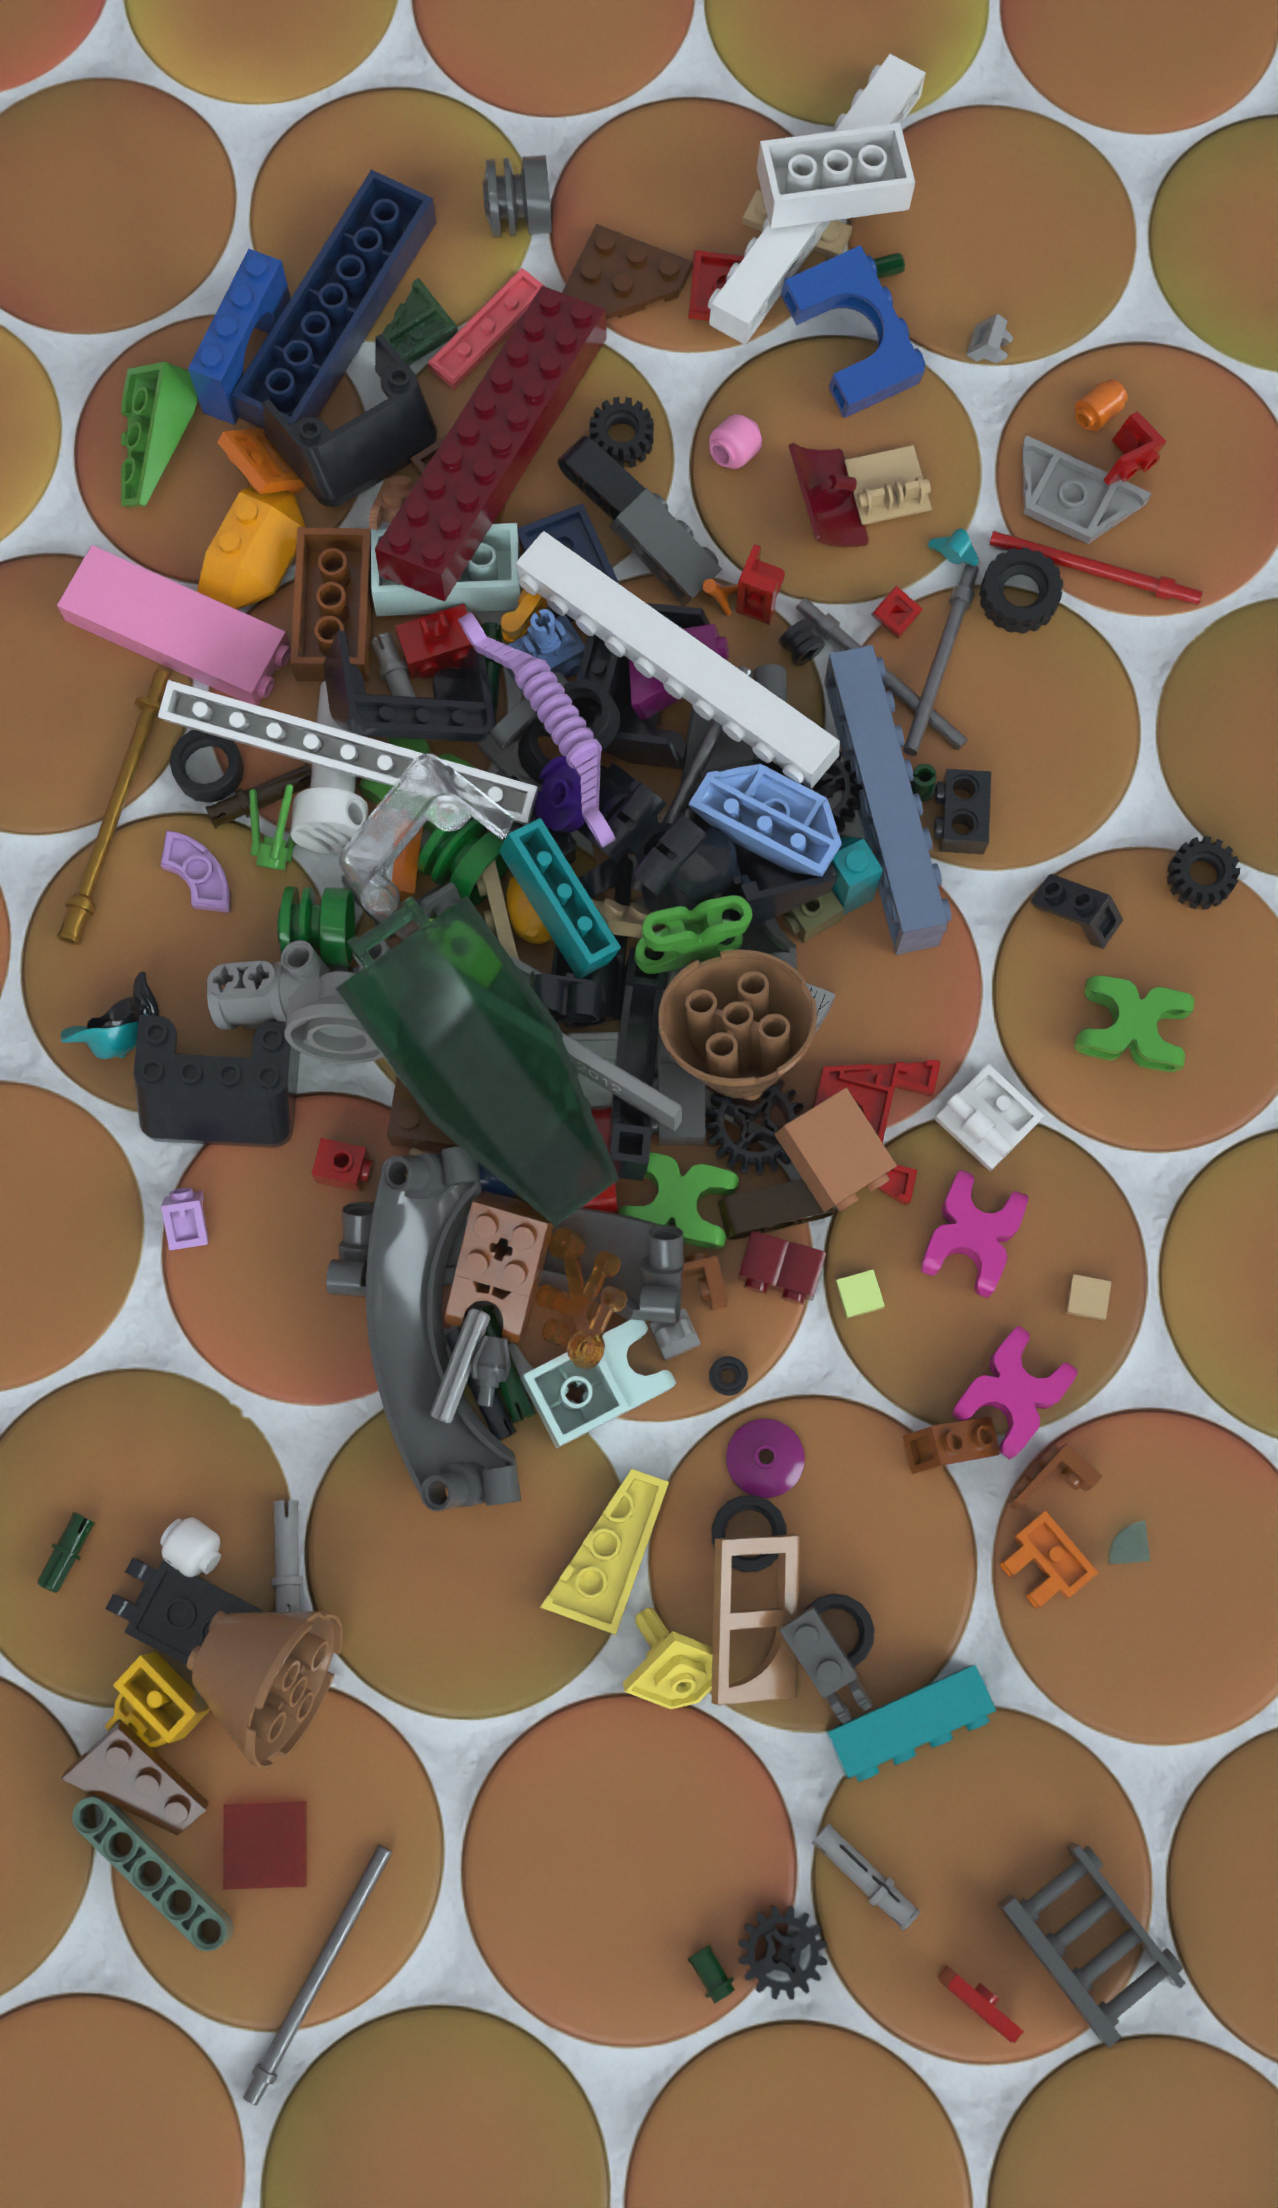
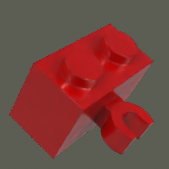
M464 604L395 626L398 643L408 666L411 679L417 677L429 678L434 676L439 670L451 666L461 667L471 647V643L458 621L459 618L468 614Z

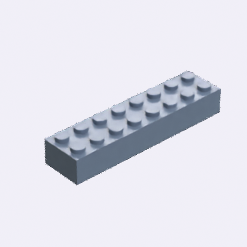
M873 645L829 654L824 686L838 739L840 740L844 761L850 760V772H856L854 783L863 787L862 790H859V797H857L860 800V809L857 811L865 841L883 870L878 884V891L895 955L939 946L943 934L947 932V921H951V910L948 900L946 898L941 899L938 886L942 885V878L937 863L932 864L929 851L932 850L931 835L928 828L922 829L919 816L923 815V807L919 794H913L910 781H913L914 777L911 762L909 759L904 760L901 747H904L902 728L900 725H894L891 713L895 712V704L892 692L890 690L885 691L882 680L886 678L884 661L882 657H876Z

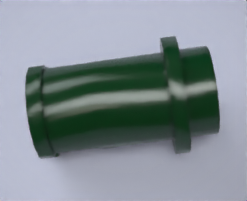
M929 764L917 766L913 771L914 779L910 781L913 794L918 793L921 802L930 800L936 791L935 781L937 777H935V774L937 773L934 767Z
M711 1945L706 1946L687 1959L707 1990L704 1994L705 1997H711L714 2004L735 1991L732 1985L734 1978H728L712 1951Z

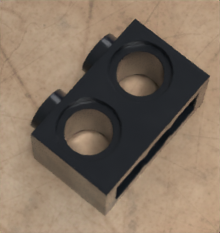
M946 769L943 782L937 781L935 804H941V817H935L934 839H940V852L985 853L989 843L991 771ZM964 789L969 792L971 798L960 799L953 791ZM954 824H963L969 829L970 833L958 834L953 830L952 826Z

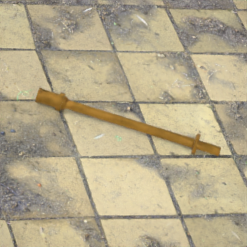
M156 669L146 698L137 697L134 704L142 711L78 891L72 897H67L65 902L67 911L56 937L68 944L80 945L89 916L94 915L96 907L93 905L91 898L155 716H158L160 711V702L170 674L165 670Z

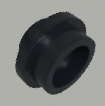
M725 1356L712 1364L709 1371V1381L717 1393L724 1396L736 1395L747 1384V1368L738 1358ZM725 1370H732L736 1375V1379L732 1383H725L721 1379V1373Z

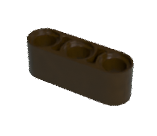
M803 1179L735 1194L717 1202L727 1240L750 1237L751 1231L760 1233L771 1232L817 1221L835 1214L834 1207L825 1213L823 1212Z

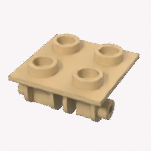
M914 445L846 459L844 461L848 477H854L857 480V487L853 491L862 525L932 510L928 493H931L929 479H923Z

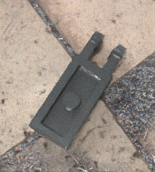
M814 1606L780 1626L779 1631L823 1699L827 1698L832 1710L843 1724L850 1721L851 1716L847 1705L836 1692L840 1688L848 1684L857 1704L866 1711L873 1706L867 1692L858 1680L857 1671Z

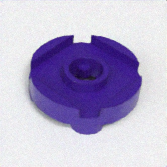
M558 756L552 759L540 774L539 778L544 779L541 791H538L534 804L537 818H541L547 828L557 832L571 833L579 829L585 822L582 815L581 778L576 770L567 764L566 757Z

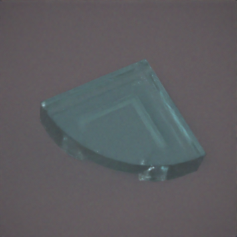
M1145 1521L1131 1524L1116 1535L1109 1549L1108 1565L1150 1561Z

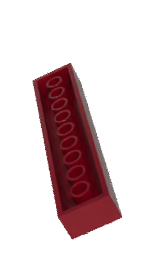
M541 286L375 547L379 576L441 601H446L606 341L605 308Z

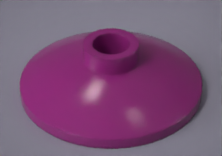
M758 1419L743 1425L732 1436L726 1452L727 1469L733 1482L745 1493L762 1498L777 1497L789 1491L799 1480L805 1462L804 1449L796 1433L787 1425L772 1419ZM762 1450L772 1452L774 1459L770 1464L760 1462L758 1455Z

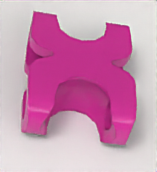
M960 1169L953 1179L941 1209L943 1218L949 1224L941 1225L934 1231L928 1242L920 1271L929 1276H934L942 1267L946 1257L955 1253L965 1254L974 1261L978 1269L974 1285L975 1292L980 1296L989 1298L995 1291L1007 1262L1006 1250L1000 1243L1007 1242L1018 1231L1028 1203V1196L1014 1191L1006 1200L1001 1211L994 1214L983 1213L974 1206L971 1199L974 1182L973 1175Z
M1020 1325L1013 1329L991 1356L989 1368L994 1377L983 1375L976 1378L956 1403L951 1414L958 1421H965L972 1417L980 1407L992 1406L1000 1409L1007 1418L1008 1430L1004 1439L999 1444V1450L1009 1460L1018 1455L1040 1427V1416L1036 1408L1047 1409L1056 1404L1063 1397L1078 1374V1369L1065 1362L1056 1368L1048 1378L1038 1379L1029 1375L1022 1367L1021 1355L1030 1340V1335Z

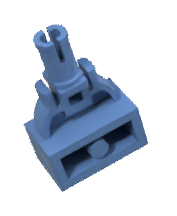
M547 609L539 610V617L536 613L532 615L531 626L527 629L528 634L508 644V646L545 660L550 666V672L555 674L560 671L563 676L568 678L578 674L585 649L584 643L566 615L555 618L553 613ZM506 667L507 671L509 672V674L515 682V675L513 674L511 669Z

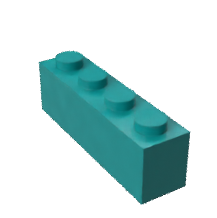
M539 818L509 833L499 853L575 976L581 979L609 964L621 949V946L542 819Z
M970 1665L860 1715L845 1724L825 1731L845 1777L849 1779L855 1776L857 1782H861L880 1773L877 1765L892 1759L894 1765H898L917 1756L914 1748L929 1742L931 1748H935L952 1740L951 1731L965 1725L968 1731H972L989 1723L990 1720L987 1715L997 1710L976 1665Z

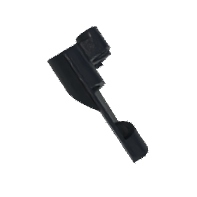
M628 853L618 863L610 858L583 876L578 877L591 900L615 887L614 901L621 905L630 906L633 862L628 858ZM614 935L621 949L609 964L581 979L575 976L555 943L551 974H534V971L530 974L527 1012L554 1023H565L567 1028H586L611 1021H619L627 936Z

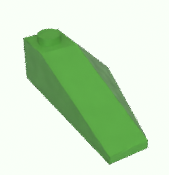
M167 362L127 369L121 403V415L127 417V432L125 431L121 434V445L127 447V458L121 466L122 507L146 506L195 412L199 400L188 370Z

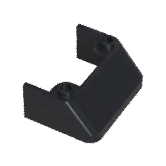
M382 334L375 337V372L381 378V389L388 399L331 432L321 420L313 417L302 418L290 425L269 399L263 402L265 437L298 475L314 497L322 505L328 507L343 505L411 464V457L437 441V428L415 373Z

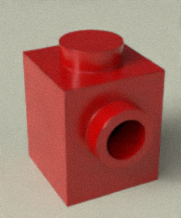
M321 1138L311 1175L317 1183L361 1192L363 1182L369 1183L371 1179L374 1161L369 1160L370 1155L365 1147Z

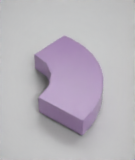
M166 831L161 867L163 870L177 874L187 882L191 890V905L193 909L230 913L231 893L229 883L216 858L204 845L195 839L181 833Z

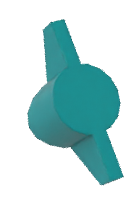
M957 529L951 536L931 539L927 544L928 548L942 553L953 564L965 562L976 567L979 563V558L972 546L969 535L964 529Z

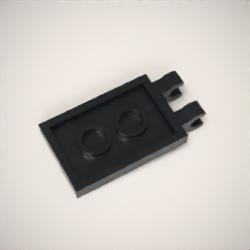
M132 1558L125 1573L145 1582L135 1604L117 1594H113L105 1608L130 1621L124 1633L186 1665L192 1650L196 1646H202L209 1633L210 1623L219 1611L226 1614L266 1612L198 1576L187 1577L165 1560L162 1561L157 1570L137 1558Z

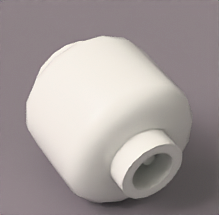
M194 1517L184 1520L177 1519L172 1522L160 1540V1544L163 1546L161 1550L162 1558L187 1577H194L202 1572L205 1574L210 1573L221 1558V1554L218 1553L221 1544L220 1536Z

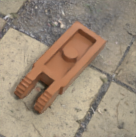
M401 475L385 478L370 510L369 528L378 530L382 522L391 523L417 481H412L409 477Z

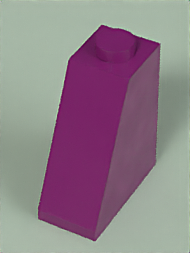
M715 624L683 628L684 631L722 658L729 659L726 636H720ZM629 659L631 704L640 720L647 719L680 700L670 695L665 690L663 683L654 676L647 678L635 668L634 662Z

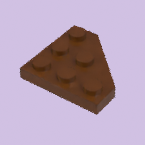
M596 224L562 293L605 308L606 319L618 315V318H622L645 309V305L664 299L667 302L678 298L692 270V261Z

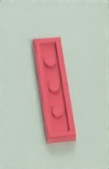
M521 268L427 362L428 369L455 390L514 330L541 286L544 285Z

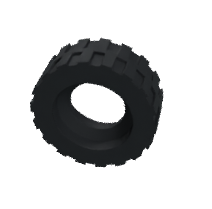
M1030 548L1009 549L1008 552H1002L997 555V558L990 562L987 571H985L979 594L981 596V608H984L985 616L988 620L991 619L995 626L998 628L1002 627L1007 632L1013 633L1014 631L1024 634L1027 631L1033 630L1034 632L1039 630L1040 626L1046 625L1058 608L1063 593L1061 591L1063 588V579L1060 578L1061 572L1058 567H1055L1054 561L1050 557H1045L1038 550L1032 551L1029 550ZM1015 575L1028 576L1036 582L1039 596L1029 606H1015L1004 596L1003 587L1005 582Z

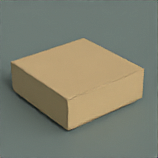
M1073 1274L1070 1280L1065 1314L1105 1321L1112 1281Z

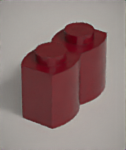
M751 1231L738 1279L745 1282L744 1288L762 1294H766L767 1289L782 1292L781 1298L783 1300L803 1305L805 1299L810 1301L814 1299L826 1252L802 1244L788 1242L764 1233Z

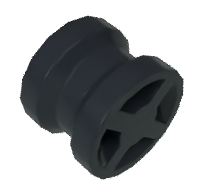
M802 620L792 625L779 639V644L782 648L791 652V660L796 666H801L811 661L825 647L824 641L812 633V625L808 620Z

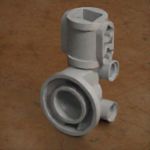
M368 934L360 938L353 949V956L359 964L358 974L343 971L331 972L309 943L298 940L287 945L282 951L281 961L274 962L273 965L267 961L260 960L226 963L214 967L207 979V999L212 1020L221 1030H233L238 1028L239 1025L246 1029H258L267 1022H286L285 1038L297 1051L324 1061L353 1064L375 1061L385 1057L392 1051L398 1000L407 996L411 991L413 983L411 976L383 937L378 934Z

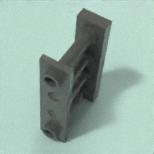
M1071 1843L1066 1847L1075 1859L1071 1865L1028 1900L1022 1898L1018 1902L1014 1896L1009 1894L997 1906L1099 2040L1110 2048L1122 2038L1114 2027L1119 2023L1117 2019L1165 1978L1179 1989L1186 1982L1179 1975L1183 1967L1176 1957L1167 1948L1163 1951L1159 1949L1101 1874L1099 1869L1103 1864L1088 1845L1082 1849L1080 1845ZM1087 1874L1102 1895L1054 1935L1049 1932L1044 1936L1035 1924L1040 1918L1038 1913ZM1113 1908L1128 1927V1930L1081 1969L1076 1966L1073 1970H1070L1061 1958L1066 1953L1064 1948ZM1140 1943L1155 1964L1107 2004L1102 2001L1097 2005L1088 1993L1093 1987L1091 1983Z

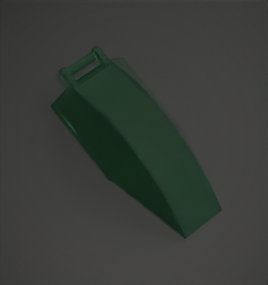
M410 896L403 901L404 906L361 937L353 936L346 941L364 969L335 989L427 1118L553 1226H557L619 1180L602 1134L599 1133L592 1116L588 1098L585 1097L576 1075L575 1065L573 1061L571 1062L563 1042L561 1029L467 896L432 921H430L417 901ZM414 919L420 929L374 961L367 951Z

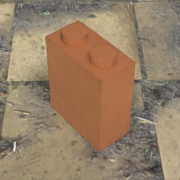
M847 1087L784 1125L774 1134L824 1213L834 1206L837 1207L839 1212L859 1200L855 1194L856 1192L867 1186L871 1193L888 1182L890 1179L886 1173L897 1167Z

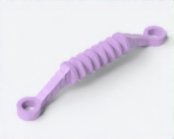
M472 612L459 618V624L476 652L511 669L515 675V683L520 689H523L524 697L530 700L531 708L537 711V717L541 722H544L546 731L552 734V740L556 745H559L560 753L566 756L567 764L572 769H575L580 776L582 815L599 845L603 848L615 841L616 839L611 828L599 811L602 746L597 739H593L594 733L590 728H586V721L583 717L579 716V710L572 705V700L565 694L564 687L557 683V677L553 672H550L549 664L543 659L533 657L530 654L487 637Z

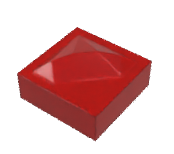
M896 585L871 615L895 637L899 638L922 612L923 608Z

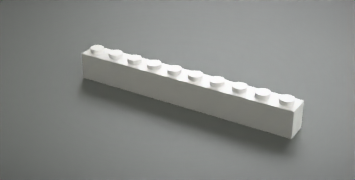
M889 54L882 66L877 64L874 67L867 87L864 90L860 88L852 100L851 109L847 114L842 113L839 116L833 131L893 123L902 124L921 97L926 72ZM767 217L763 225V232L759 238L753 237L745 250L744 259L740 264L737 262L733 264L727 275L726 284L722 289L717 288L713 292L708 303V308L711 309L709 325L746 345L780 297L785 279L797 273L831 221L771 229Z
M545 531L538 536L515 563L519 577L518 582L525 591L531 595L538 593L547 600L550 608L561 616L567 614L573 618L577 626L585 634L591 637L594 634L605 641L606 647L618 657L626 656L634 662L635 668L647 678L654 676L663 683L665 690L676 699H681L682 697L693 704V709L702 718L708 721L714 719L723 726L724 732L730 738L737 742L741 740L753 747L752 750L758 758L766 763L774 762L783 769L784 775L799 784L803 783L812 789L839 757L840 740Z
M170 680L167 681L158 718L172 724L523 825H527L530 822L539 790L537 786Z

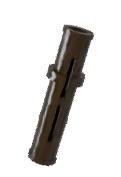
M306 763L304 766L246 791H243L242 788L236 790V795L211 806H206V811L214 828L216 829L218 826L244 815L247 818L250 817L249 792L251 789L257 791L258 809L283 799L285 788L288 784L293 785L292 794L310 787L312 770L308 763Z

